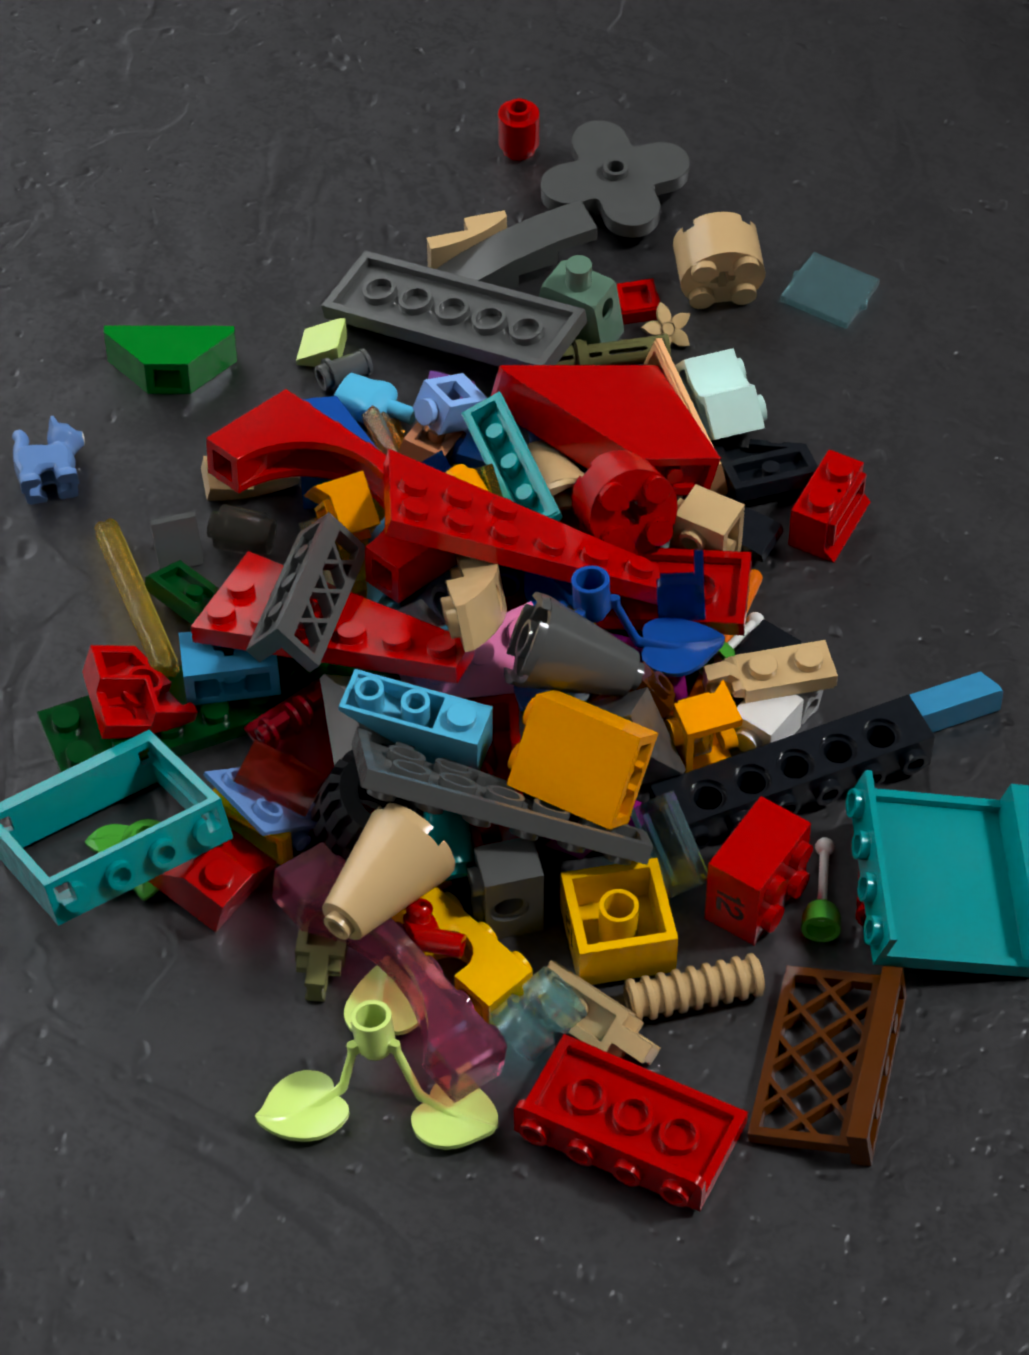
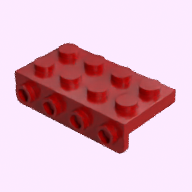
M563 1034L526 1100H519L515 1106L514 1131L520 1133L526 1141L534 1145H548L566 1153L571 1160L580 1165H594L610 1172L616 1179L626 1185H640L656 1192L665 1201L674 1206H688L700 1212L747 1123L748 1112Z

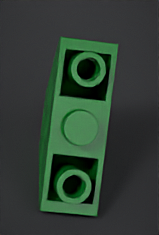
M104 325L103 332L108 362L147 394H191L237 362L234 326Z

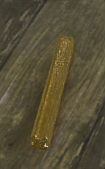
M108 518L105 522L98 521L94 527L96 539L151 667L162 672L167 678L169 676H177L180 670L177 665V657L118 522L112 518Z

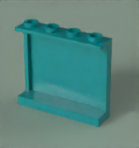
M865 770L856 786L848 791L846 814L852 818L854 835L851 849L853 858L858 859L860 871L857 892L859 900L864 902L865 906L864 940L867 945H870L873 965L1029 977V785L1010 784L1001 799L996 800L878 789L874 787L872 771Z

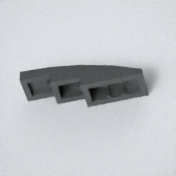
M578 200L540 213L506 228L459 253L438 267L437 270L514 289L519 287V275L557 264L558 251L597 240V226L582 201Z

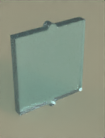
M814 252L800 271H794L793 280L781 295V302L847 329L860 310L867 309L868 299L879 286L880 279Z

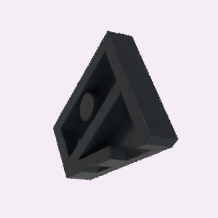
M723 438L710 440L721 458L720 462L723 467L728 490L733 499L738 502L805 488L818 468L805 443H772L768 440L750 439L749 447L723 445Z

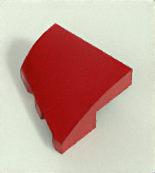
M90 645L82 673L102 739L135 737L147 730L158 733L195 721L197 710L194 704L190 702L182 705L169 692L172 682L162 672L153 669L148 663V658L136 646Z

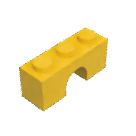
M435 887L421 898L428 900L432 904V915L440 929L466 934L465 950L460 960L467 963V965L454 975L455 1002L490 1033L525 1004L533 990L532 967L521 953L517 951L511 952L499 942L495 932L488 924L483 921L477 922L467 914L455 895L448 891L442 892L438 887ZM406 908L387 920L388 943L421 972L436 960L450 957L421 951L414 946L403 926V915L406 913Z

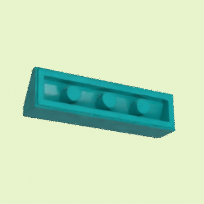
M501 392L495 393L462 412L461 415L501 497L510 499L528 509L560 521L563 516Z

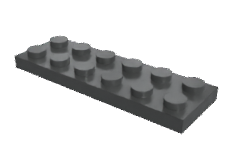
M366 250L321 305L326 319L345 318L348 325L495 366L556 365L587 323L585 309Z

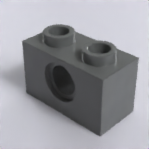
M516 838L474 847V867L467 868V878L471 895L467 897L470 916L477 922L483 921L488 924L498 939L543 930L544 874L534 841Z

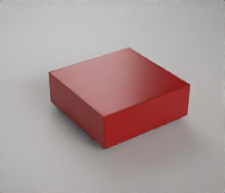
M653 278L617 284L623 325L657 320L656 310L660 299Z

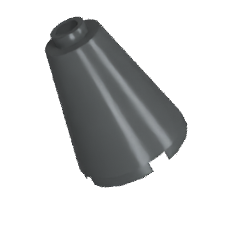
M535 592L532 595L537 603L535 606L525 604L514 626L506 654L514 656L515 659L513 670L504 667L506 683L520 688L624 697L630 689L635 691L639 687L644 675L645 665L640 662V654L637 650L553 597L539 592Z

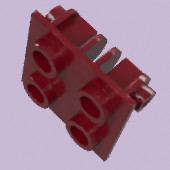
M319 678L243 728L271 764L280 768L285 773L286 779L304 796H308L321 787L335 766Z

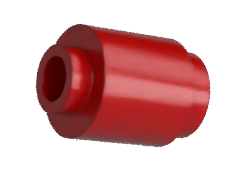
M517 98L505 102L499 108L498 142L504 155L511 160H527L534 155L535 150L539 146L540 113L538 107L533 102Z

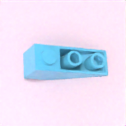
M358 669L354 670L338 706L340 712L395 744L399 741L415 747L414 750L423 754L426 757L425 761L435 764L437 758H446L480 771L493 740V706Z

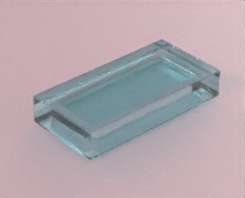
M674 791L667 792L634 807L631 813L632 820L636 828L646 831L653 845L650 858H658L668 899L707 883V867Z

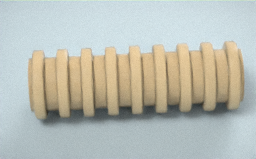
M753 953L746 954L744 960L734 956L730 959V963L720 959L715 962V966H710L706 962L702 963L700 969L697 970L694 966H687L683 973L678 969H673L669 976L659 972L656 973L654 979H650L648 975L641 976L640 982H635L632 978L626 979L623 992L626 1008L635 1013V1017L641 1021L645 1016H648L650 1020H655L659 1013L669 1017L672 1016L673 1010H678L680 1014L688 1011V1007L692 1006L697 1011L701 1010L703 1004L706 1003L710 1007H716L720 1000H723L725 1004H730L733 1002L734 997H738L740 1001L747 1000L748 994H753L755 998L762 997L765 990V980L759 959Z

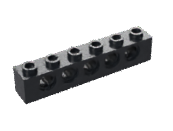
M908 694L650 785V816L672 857L687 851L696 852L704 849L712 842L729 837L760 796L796 814L818 804L828 805L839 797L848 794V791L856 786L865 770L872 771L874 787H877L885 780L902 774L910 775L917 773L925 766L931 764L935 736Z

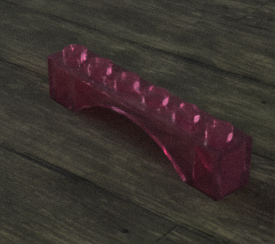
M321 842L275 868L272 898L301 931L346 943V946L353 948L373 961L394 980L408 999L419 1024L423 1043V1069L454 1103L502 1074L507 1050L502 1033L495 1025L486 1023L474 1009L469 996L463 990H457L443 975L438 962L432 956H426L410 939L401 922H395L390 918L360 940L350 938L343 940L333 935L324 924L325 916L322 906L346 863L343 857L335 856Z

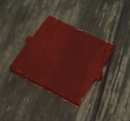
M255 739L234 782L264 796L269 802H276L306 817L326 774L296 760L291 754H284Z

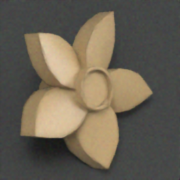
M660 302L656 310L657 321H650L644 324L641 329L652 336L667 333L670 345L687 347L690 346L689 339L681 328L687 324L691 313H679L671 318L669 309Z

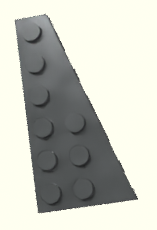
M358 726L356 728L351 745L361 787L367 789V793L376 799L387 802H394L396 797L415 802L414 805L418 809L436 815L443 814L444 810L461 814L464 821L479 827L488 828L491 826V823L509 827V831L512 834L527 840H537L538 836L557 840L556 844L561 848L575 853H584L587 848L603 853L604 858L619 865L630 866L632 861L648 864L653 845L644 830L628 824L609 830L584 818L572 815L570 812L538 798L534 800L528 799L516 792L515 788L506 785L507 781L446 758H437L435 764L425 761L426 757L423 754L414 750L415 747L397 741L395 745L388 748L370 741L373 734L372 731Z

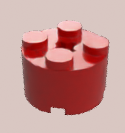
M614 450L601 454L589 463L591 467L584 476L581 477L579 475L572 493L574 513L585 529L592 536L635 555L646 553L656 546H663L669 542L673 535V525L678 511L676 493L669 481L650 462L631 451Z

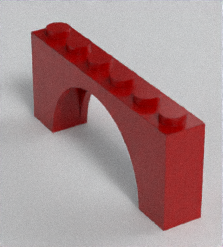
M287 389L206 438L208 473L237 493H241L257 484L279 478L309 476L335 480L363 471L372 498L385 510L383 464L386 454ZM385 528L373 541L365 546L366 582L398 604L457 564L455 553L385 536Z

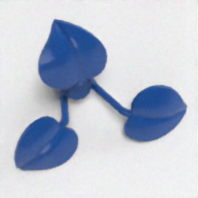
M584 566L573 573L571 583L525 572L524 595L527 603L532 601L533 605H536L537 601L532 596L535 592L547 594L568 608L572 607L576 613L592 623L602 621L610 610L613 609L636 647L644 648L641 655L642 662L644 661L654 672L660 671L666 677H682L699 670L724 645L725 636L722 633L706 625L676 617H662L648 621L642 630L643 637L639 636L621 606L620 595L611 594L610 576L601 567ZM514 686V694L520 711H525L529 701L536 694L550 690ZM563 692L587 703L593 695Z

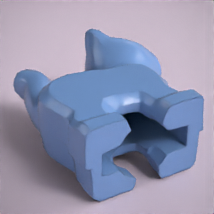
M50 416L48 445H29V437L22 430H15L12 434L15 442L13 446L15 473L19 480L22 494L25 495L27 503L31 505L47 502L46 492L41 488L48 484H56L60 499L78 496L79 478L75 469V454L85 445L84 434L82 431L72 428L68 423H59L54 416Z

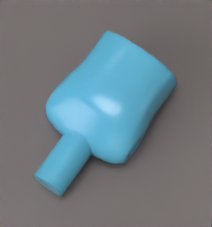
M350 373L341 382L334 394L356 421L367 425L376 424L386 416L410 425L416 419L413 407L396 401L398 397L397 389L393 384L386 381L373 380Z

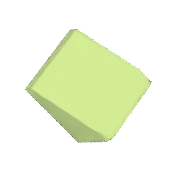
M339 318L306 328L297 355L296 365L315 367L321 364L323 358L327 357L330 360L342 357L347 341L346 319Z

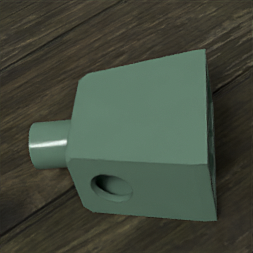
M575 255L568 260L561 261L544 281L539 297L585 309L587 323L574 340L581 339L586 341L587 345L617 341L624 333V325L615 281L593 271L592 262L586 256Z

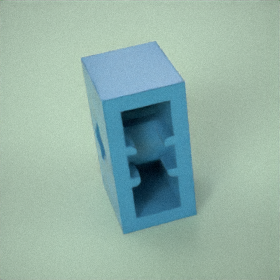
M191 631L178 633L187 703L192 702L194 705L281 695L277 655H270L259 663L246 650L194 643Z

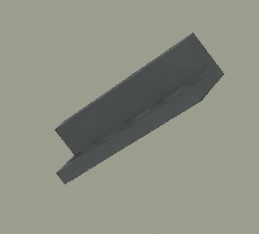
M330 512L301 531L293 544L246 648V651L259 663L280 648H283L309 673L320 665L365 559V545ZM335 541L350 554L348 560L340 559ZM322 570L330 571L336 589H328ZM309 599H317L323 618H315ZM296 629L305 630L310 649L294 636Z

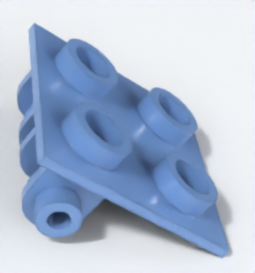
M268 763L204 772L203 776L262 836L290 832L292 849L295 848L297 851L304 850L310 844L311 837L308 834L317 824V822L311 820V811L315 803L310 798L302 795L286 779L285 773L280 768Z

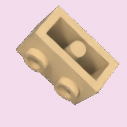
M695 484L686 499L680 498L677 501V517L668 548L741 552L745 504Z

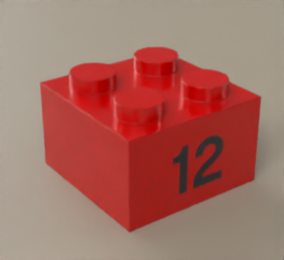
M760 796L708 863L704 919L755 946L765 931L772 933L783 917L786 903L791 897L799 898L809 882L810 873L806 872V867L813 852V845L809 844L811 822Z

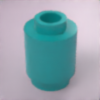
M446 810L441 815L424 812V819L434 827L428 835L438 846L445 840L455 859L454 871L445 881L466 877L467 868L474 866V847L470 823L464 821L461 814Z

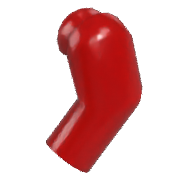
M419 898L406 907V913L403 915V926L416 948L425 952L462 958L466 945V934L440 929L432 915L433 906L426 899Z

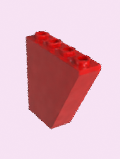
M658 365L499 366L491 396L500 391L517 424L586 469H589L591 467L589 463L601 454L614 450H627L638 454L650 462L669 481L676 495H688L695 484L710 490L721 458Z

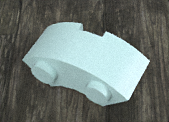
M734 348L684 359L675 365L710 440L765 428L764 421L767 420L765 400L761 394L757 395L755 385L747 381L744 363L741 358L736 357Z

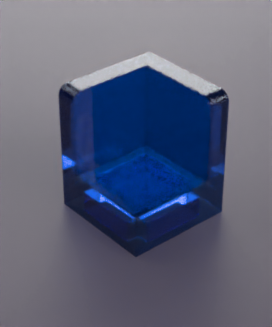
M694 550V572L660 573V578L656 581L658 618L686 619L690 621L706 620L703 550Z

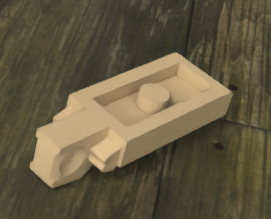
M826 640L730 656L721 662L704 666L702 684L705 693L709 692L711 694L716 691L724 679L733 697L743 698L745 703L831 689L837 686L838 674Z
M551 960L525 1002L528 1006L582 1042L622 1059L628 1053L641 1063L646 1062L651 1065L661 1049L651 1040L638 1033L644 1022L635 1017V1013L555 961Z

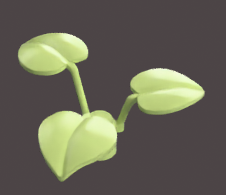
M391 956L381 961L359 982L345 1004V1023L353 1033L354 1039L346 1044L347 1056L339 1083L334 1087L332 1079L319 1071H297L283 1078L273 1087L262 1108L255 1114L258 1125L277 1137L299 1142H310L326 1138L338 1131L349 1118V1106L340 1096L348 1089L356 1056L361 1054L369 1060L377 1061L386 1058L391 1053L397 1061L414 1096L418 1101L422 1102V1104L415 1108L411 1116L412 1129L421 1142L435 1149H457L492 1135L499 1126L498 1113L490 1098L479 1087L466 1080L444 1078L432 1087L429 1095L422 1090L401 1050L400 1041L395 1039V1035L409 1033L423 1022L428 1011L427 998L421 987L400 968Z

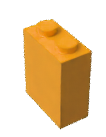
M558 690L536 694L529 701L523 714V724L526 727L521 742L516 744L510 754L508 769L511 772L506 785L609 830L628 824L658 732Z

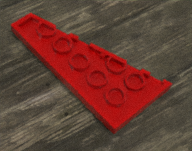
M388 449L383 464L385 536L571 583L573 573L579 568L598 566L608 572L612 594L652 604L657 603L662 591L659 564L528 509L510 499L498 496Z
M248 551L191 625L193 642L246 650L284 565ZM327 583L328 589H336L334 585ZM350 592L321 662L458 683L474 658V650L465 652L460 637L451 639L449 631ZM309 599L315 618H323L317 599ZM296 629L294 636L310 649L305 630ZM283 648L272 654L293 658Z

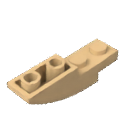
M455 554L458 567L449 569L451 580L446 581L449 596L441 597L440 600L451 639L460 637L464 651L469 652L476 650L496 633L506 617L507 605L498 564Z

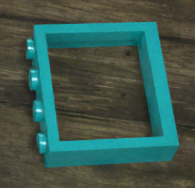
M150 730L0 802V820L8 817L10 826L6 828L0 823V860L58 926L233 839L221 798ZM148 748L149 758L140 761L138 753ZM156 782L185 809L51 877H48L23 849ZM67 882L68 889L60 893L55 889Z

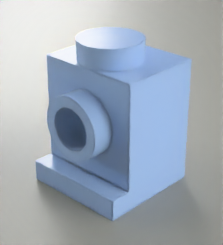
M464 373L424 380L413 409L417 421L423 426L428 425L438 435L464 431L467 434L469 429L461 413L487 399V397Z

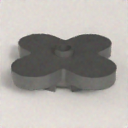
M603 120L589 121L580 125L573 132L571 153L574 161L556 165L547 170L542 176L541 200L549 210L581 200L588 213L601 217L611 232L622 237H641L651 233L659 223L660 202L657 195L676 191L686 184L689 178V156L680 146L669 142H653L633 146L625 131L617 124Z

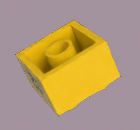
M650 858L647 865L632 861L630 866L612 864L560 872V909L577 976L589 984L595 985L639 978L644 975H656L659 972L670 973L671 970L676 969L678 935L658 858Z

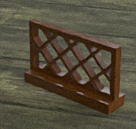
M786 966L747 1132L749 1142L850 1154L851 1164L872 1166L907 998L903 968L883 966L881 975ZM796 983L817 985L823 992L803 1006L793 996ZM852 989L871 991L869 1001L853 1011L840 998ZM832 1002L843 1017L821 1029L810 1015ZM791 1007L794 1011L789 1014ZM863 1018H865L864 1025L860 1022ZM803 1021L814 1035L792 1048L784 1038V1033L789 1028ZM852 1026L861 1036L860 1043L842 1053L831 1041V1038ZM823 1044L834 1059L812 1072L801 1057ZM782 1049L785 1053L779 1056L780 1050ZM854 1060H856L855 1068L851 1064ZM794 1063L805 1077L782 1090L774 1080L775 1073ZM843 1068L852 1079L851 1085L832 1096L821 1081ZM814 1087L824 1099V1102L803 1115L791 1100ZM772 1091L775 1094V1096L770 1098V1093ZM847 1102L846 1110H844L842 1105ZM782 1105L795 1119L781 1129L763 1127L765 1116ZM834 1111L843 1122L840 1136L818 1134L811 1124Z

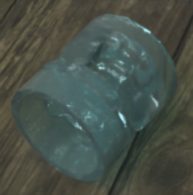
M543 966L522 985V996L510 995L491 1013L492 1020L503 1037L520 1055L531 1062L536 1061L555 1044L554 1034L556 1032L566 1034L587 1015L584 1005L569 985L556 972L546 966Z

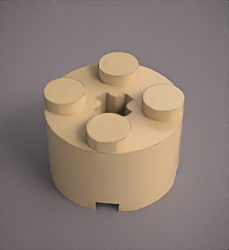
M714 212L693 219V227L686 232H683L682 227L676 233L673 239V250L681 290L689 299V303L693 308L705 309L713 303L732 301L737 305H745L756 299V290L765 279V267L757 230L751 221L750 225L743 222L741 215L734 212Z

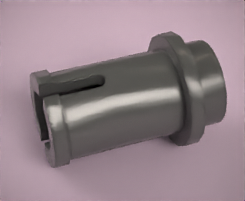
M364 348L334 360H330L327 357L323 358L321 364L315 366V376L321 389L324 391L330 389L333 392L337 390L348 374L355 373L361 376H369L373 372L372 360Z

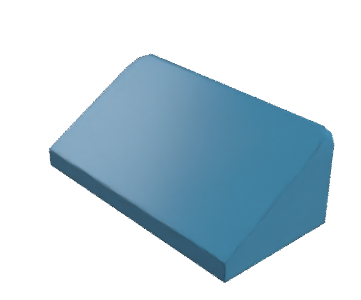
M977 672L910 694V697L931 731L936 732L999 711L1004 692L996 682L982 672Z

